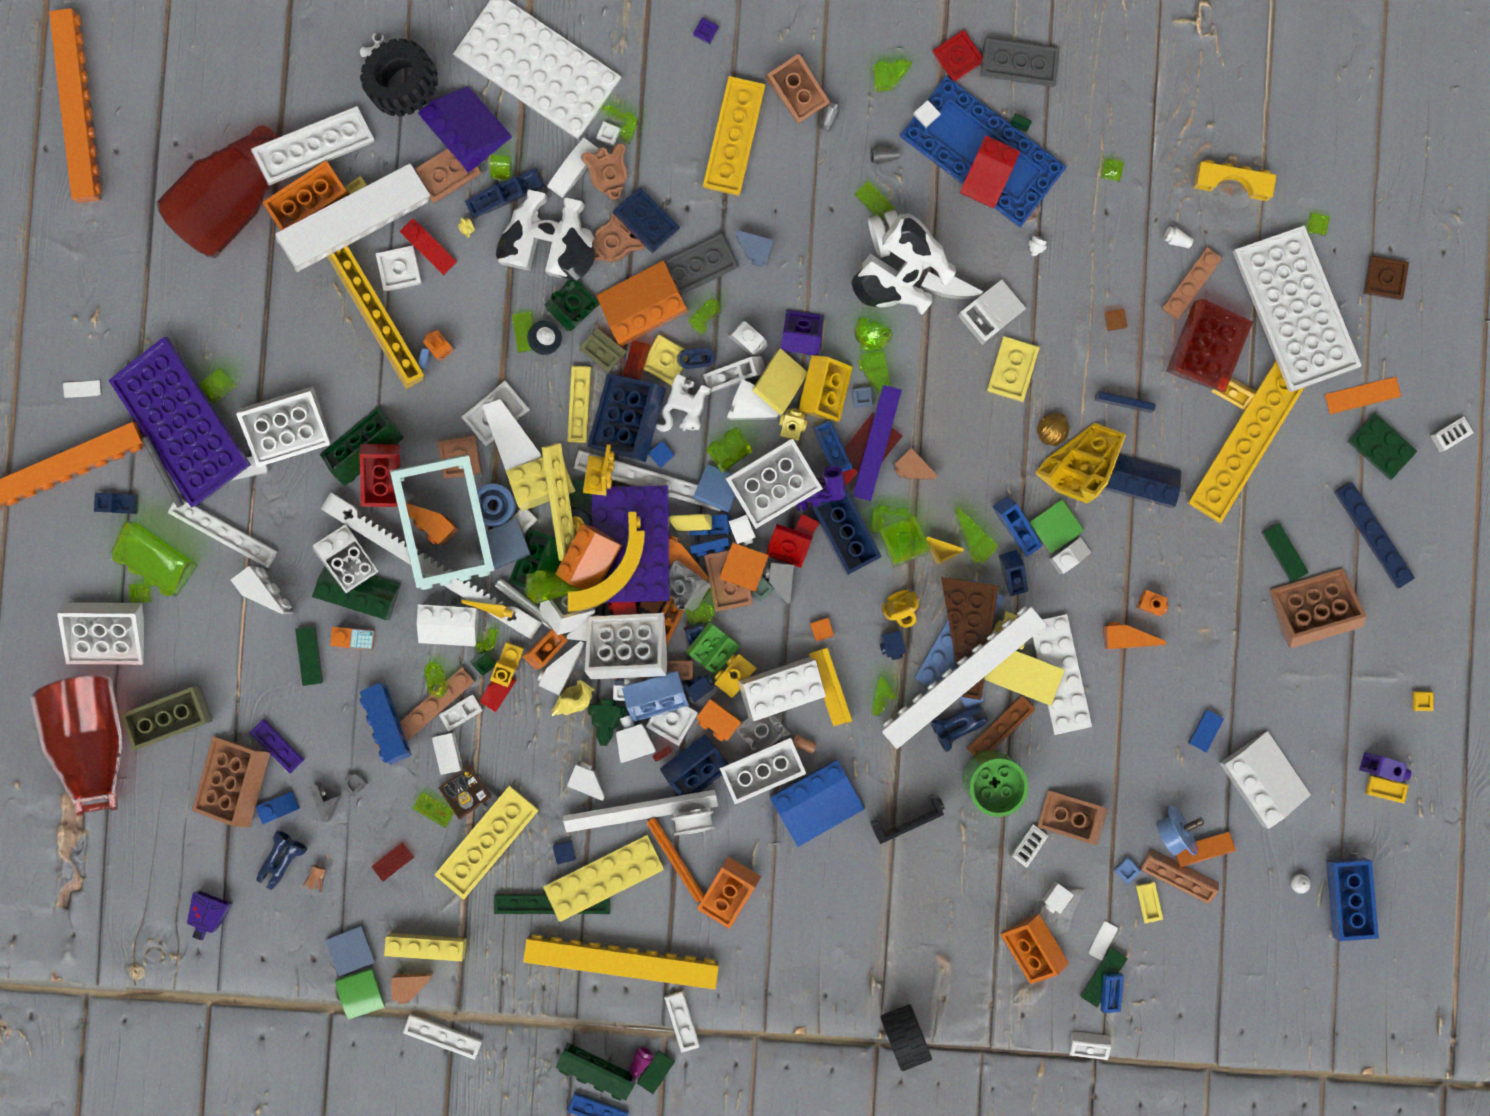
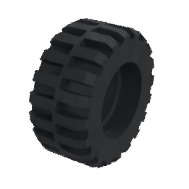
M399 38V41L391 39L388 43L383 42L379 44L380 47L374 48L370 56L367 55L366 63L361 68L363 74L360 75V81L362 82L364 92L380 111L390 116H395L396 114L400 117L405 116L406 113L408 115L414 114V111L417 109L420 111L424 108L423 105L425 103L428 104L430 102L431 95H434L436 91L435 86L438 85V72L435 64L425 50L412 40L407 41V39ZM403 68H412L409 78L403 84L387 88L388 81L395 72Z

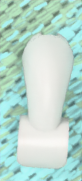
M374 33L372 38L375 44L368 48L361 47L360 55L362 57L370 56L374 48L377 49L380 47L379 44L386 41L384 35H382L380 41H376L377 34Z

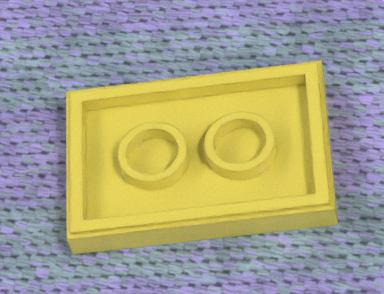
M1003 336L986 391L1024 402L1040 347Z
M780 348L772 357L752 391L781 415L785 412L806 378L807 371Z

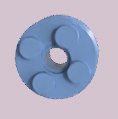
M487 484L477 490L485 525L498 527L510 521L516 510V502L513 494L507 488L499 484ZM493 500H497L499 504L498 508L494 511H491L489 508V503Z

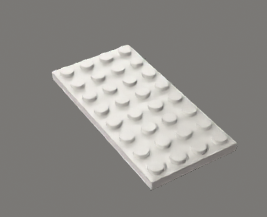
M490 0L453 53L463 63L577 140H580L622 79L620 75L509 0Z
M1305 226L1233 251L1289 393L1362 366Z

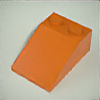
M728 856L697 910L730 929L761 876Z

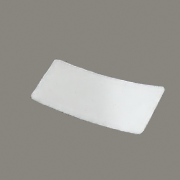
M100 381L63 383L64 397L101 395Z
M1105 921L1092 944L1089 954L1099 960H1103L1118 928Z

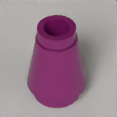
M644 1046L636 1049L629 1073L639 1077L653 1060V1052Z

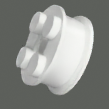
M710 808L674 813L673 818H671L675 822L676 833H674V836L716 829V826H712L711 814L713 811Z

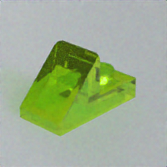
M878 676L871 714L880 716L881 712L884 713L886 701H883L884 697L898 700L886 680Z

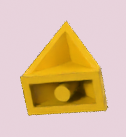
M928 536L924 540L936 565L949 560L964 550V548Z

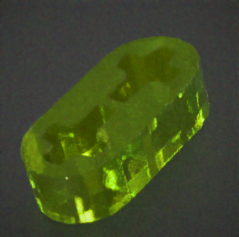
M429 662L424 668L427 690L433 697L441 698L447 692L444 669L437 662ZM433 668H436V669H437V670H435V672H434V673H435V676H434L433 674H431V672L434 671ZM437 685L440 686V688H438V692L434 691L435 689H437Z

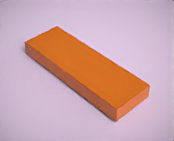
M1227 832L1196 841L1197 855H1192L1185 849L1176 855L1179 867H1184L1235 852L1236 848L1230 833Z

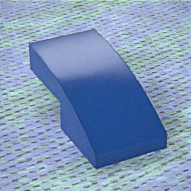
M712 515L711 530L689 531V536L731 534L728 522L730 521V515Z

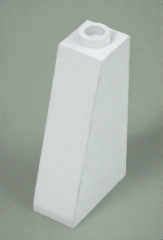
M496 397L485 400L486 404L482 405L505 470L542 458L541 453L502 400H496Z

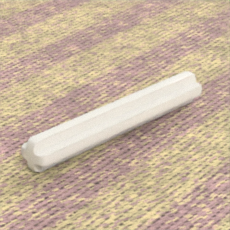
M503 579L498 580L495 585L496 588L550 630L552 629L537 605Z

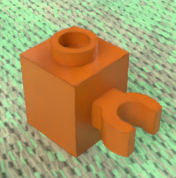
M434 330L430 331L424 337L425 340L422 341L439 362L454 351V348L438 330L435 332Z

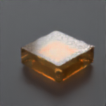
M1124 309L1104 313L1107 332L1127 328Z

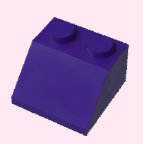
M787 309L781 349L787 352L818 356L824 315Z

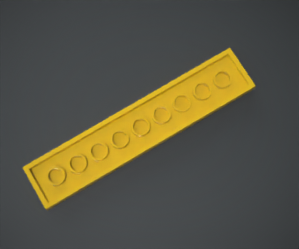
M1276 359L1256 390L1255 396L1243 411L1187 504L1219 524L1222 523L1304 388L1289 393Z

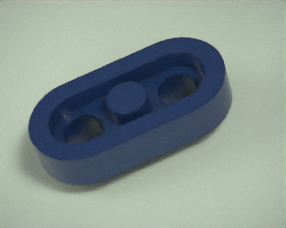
M706 347L685 349L677 355V363L684 369L709 367L715 360L714 352ZM702 354L706 356L704 360L701 359ZM685 356L688 357L687 362L683 361V358Z

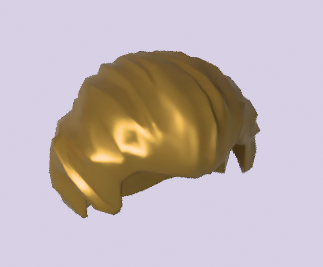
M1050 413L1043 416L1038 423L1037 432L1043 444L1057 446L1063 443L1069 436L1070 427L1065 415Z

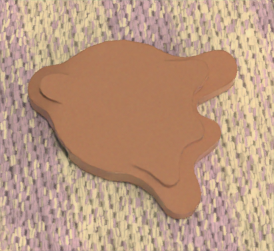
M622 143L616 144L611 154L607 152L606 148L602 147L595 154L586 152L581 155L582 162L589 169L592 184L611 200H616L621 196L622 186L625 180H627V170L623 162L626 147Z
M612 213L610 221L601 226L594 234V261L617 262L625 258L632 251L643 250L645 246L637 238H631L630 234L632 232Z

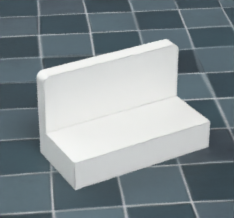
M455 732L433 737L432 741L440 774L463 770Z

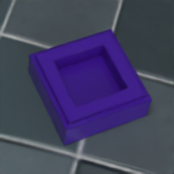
M702 17L693 36L711 44L719 26Z

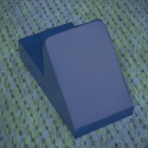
M293 791L255 807L262 824L300 809Z

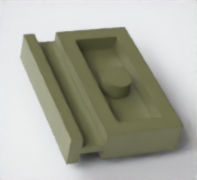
M597 327L579 348L581 352L607 373H610L623 355L626 354L622 347Z

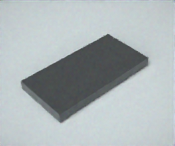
M985 37L980 77L1055 87L1060 48Z
M722 233L664 260L681 295L739 268Z

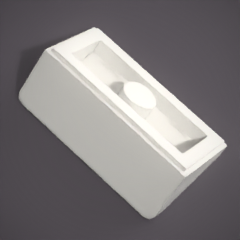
M1073 1031L1069 1055L1108 1060L1112 1046L1111 1038L1108 1035Z

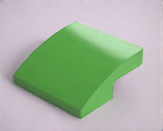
M1063 499L1029 522L1050 553H1053L1084 531V528Z
M709 622L686 650V653L714 675H717L740 646Z
M373 968L335 980L347 1019L385 1008V1002L379 990V982Z

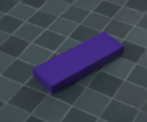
M265 719L250 732L290 774L305 760Z

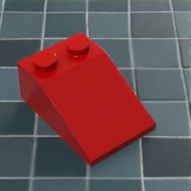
M985 136L959 193L994 209L1021 151Z

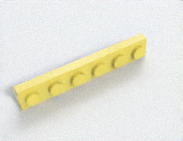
M554 443L541 448L559 561H562L575 538L562 447L561 443Z

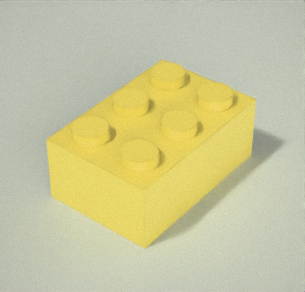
M543 457L506 470L517 505L521 511L550 501ZM563 457L568 493L571 494L576 492Z

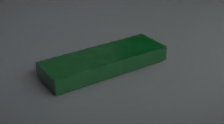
M1280 523L1262 532L1290 582H1294L1309 573Z
M316 626L295 629L302 686L321 684L323 679Z
M1110 947L1080 997L1098 1008L1102 997L1103 974L1119 973L1128 958Z

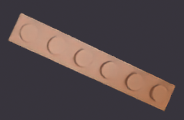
M463 667L400 721L407 741L476 682Z

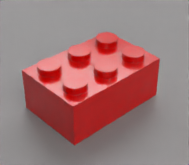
M361 444V506L398 507L390 470L401 468L400 445Z

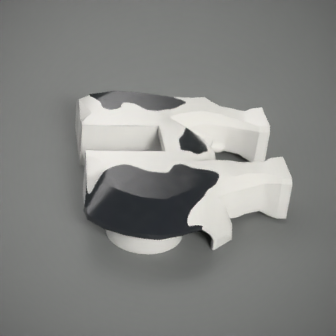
M528 190L527 199L514 210L511 222L498 242L496 249L498 262L504 266L531 271L538 239L550 241L552 245L545 270L546 273L550 276L578 281L590 270L595 260L594 237L590 230L581 228L579 214L585 205L582 201L564 198L565 207L563 208V217L560 222L541 220L537 217L538 209L547 202L548 197L545 193Z
M909 213L900 214L882 237V245L905 260L904 265L897 271L870 253L863 262V268L853 277L851 284L855 295L865 305L884 308L894 306L897 303L916 306L918 312L922 315L933 302L932 294L914 286L919 280L923 269L930 266L938 272L941 284L944 286L955 275L956 269L955 265L948 262L943 246L932 237L929 230L919 219Z

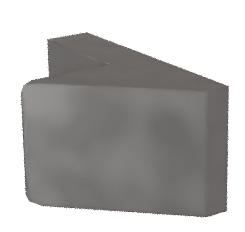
M321 782L310 786L309 788L322 822L331 820L341 795L327 800L328 793L325 786L321 785Z

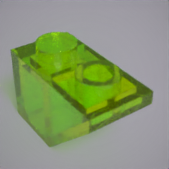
M900 59L896 60L895 63L879 61L873 64L874 92L893 91L910 71L912 62Z

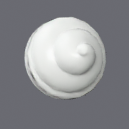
M1033 235L1032 239H1029L1028 242L1031 255L1037 256L1039 253L1044 252L1047 248V240Z
M1297 874L1291 879V888L1295 892L1302 894L1310 889L1311 882L1306 875Z

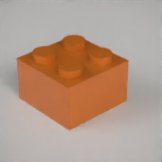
M712 698L708 700L696 717L699 720L697 723L706 730L708 727L714 731L713 735L720 741H723V739L728 741L741 723L739 718Z

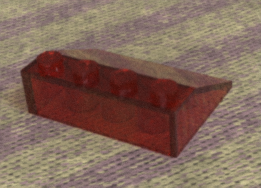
M1205 299L1194 301L1166 372L1225 393L1253 321Z

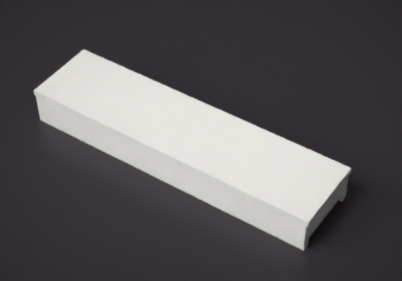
M408 164L276 233V241L281 245L295 267V271L299 272L427 204L430 194L411 164Z

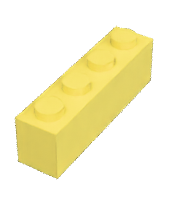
M389 933L385 938L384 956L463 961L466 953L467 938Z

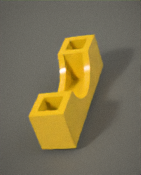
M1212 160L1201 161L1196 167L1193 185L1195 189L1213 191L1220 182L1235 180L1246 188L1251 199L1269 201L1273 197L1277 175L1271 174V171H1253L1250 167L1236 168L1229 163L1219 165L1215 164Z

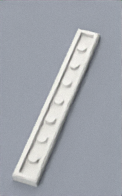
M579 450L573 468L586 472L588 456L598 455ZM615 461L614 471L611 473L612 480L631 486L668 485L669 497L717 511L721 510L693 498L698 486L697 484Z
M715 790L564 815L563 823L567 833L672 815L696 809L718 807Z

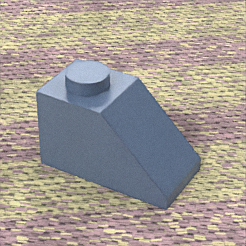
M736 230V239L747 259L752 261L751 264L762 267V265L767 266L773 240Z

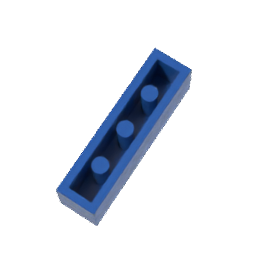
M378 683L360 691V703L366 709V720L373 728L374 733H372L375 743L379 745L381 760L392 765L412 756L387 685Z

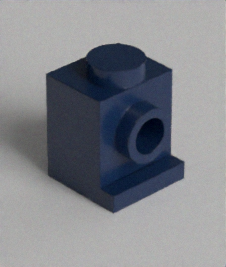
M707 674L702 678L697 676L690 681L692 684L690 687L687 684L684 686V689L695 703L714 689L712 687L714 682Z

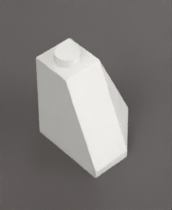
M742 379L727 419L771 420L777 419L780 414L752 391L755 386L754 384Z

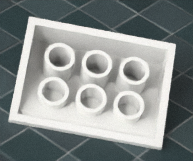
M313 386L240 408L236 413L257 467L331 445L320 403Z
M789 439L725 478L755 529L822 490L821 485L793 439Z
M142 603L63 604L57 615L66 664L143 665L144 615Z
M664 613L588 617L585 672L589 678L609 679L666 676L667 648Z
M1265 731L1219 762L1262 827L1270 829L1286 818L1311 795L1268 731Z

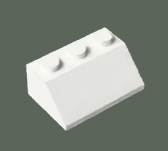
M418 605V642L477 646L479 609Z

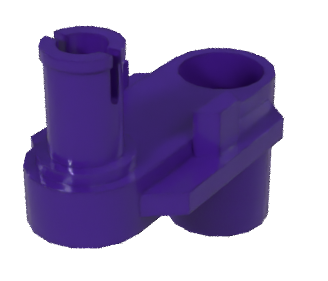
M838 466L827 467L823 471L824 479L816 478L822 490L798 503L796 509L800 511L801 505L802 511L807 510L809 507L807 501H811L813 506H819L821 502L843 499L846 496L842 469Z

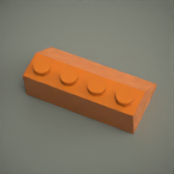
M326 160L262 203L280 231L349 196L350 193Z

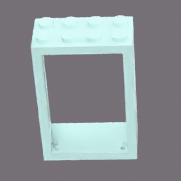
M464 454L390 470L416 588L420 587L421 590L433 588L432 584L440 583V586L451 584L454 579L466 581L470 580L472 575L478 574L479 577L490 575V571H494L469 455ZM459 466V469H464L484 560H480V565L435 576H426V573H421L401 482L405 481L404 477Z

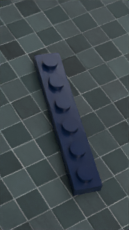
M1353 482L1334 492L1395 587L1399 589L1415 579Z

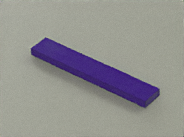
M886 385L882 386L854 487L853 497L868 501L872 500L902 392L901 389Z

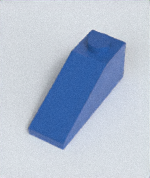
M1007 496L992 507L1026 557L1042 547L1015 501Z

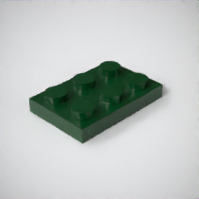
M1373 413L1347 441L1389 480H1392L1418 452L1376 413Z

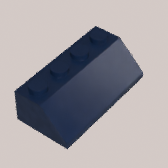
M1119 454L1109 482L1103 490L1173 508L1176 507L1181 489V471Z
M847 489L846 496L843 499L821 502V505L811 507L846 576L882 557Z

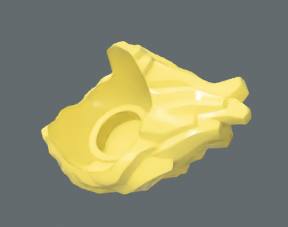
M578 680L576 686L566 688L551 710V715H568L583 711L588 707L592 699L594 688L584 681Z

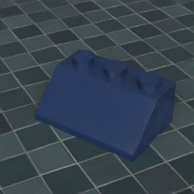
M704 734L662 766L660 771L670 786L681 796L701 792L722 776L720 768L729 765V763L708 736Z

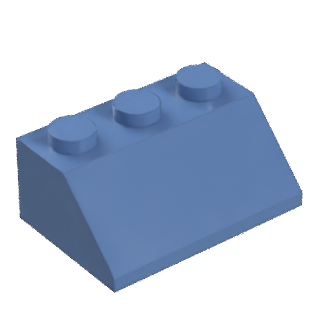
M678 671L666 672V676L649 677L645 681L639 683L632 682L622 687L626 707L633 722L689 706Z

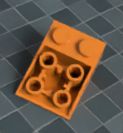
M406 503L409 518L412 517L415 520L413 524L420 531L428 533L426 537L433 544L445 546L460 531L447 516Z

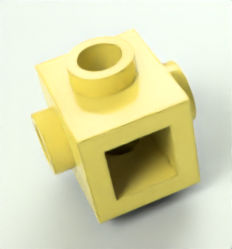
M796 408L787 409L786 415L782 414L779 425L782 426L780 436L799 441L801 431L805 432L808 421L804 420L806 413H802L801 410Z

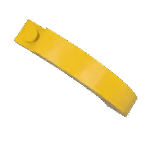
M628 512V546L618 568L606 580L594 587L568 592V612H578L599 606L614 597L630 581L638 567L644 546L645 531H637V528H641L640 516L636 517V512Z

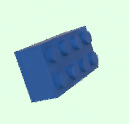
M1367 858L1326 860L1333 938L1338 941L1378 939L1372 860Z

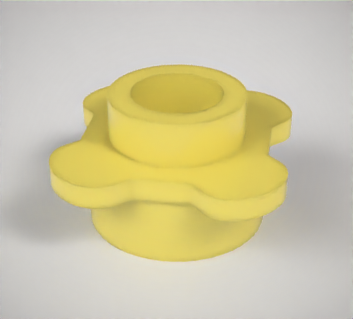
M460 218L458 228L463 235L465 234L469 238L470 234L475 231L474 226L469 218Z

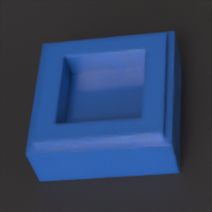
M663 441L648 453L660 468L675 456Z

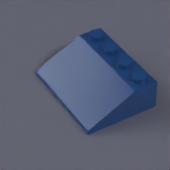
M837 759L770 796V800L798 847L864 810L861 801Z

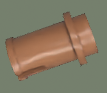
M795 734L792 739L795 748H800L813 754L816 742L801 737V734Z

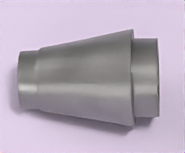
M830 102L822 108L820 129L830 132L840 113L839 105Z
M875 146V148L870 150L871 162L879 165L898 160L899 149Z

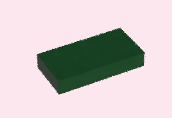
M659 1050L637 1084L651 1094H654L675 1063V1060Z

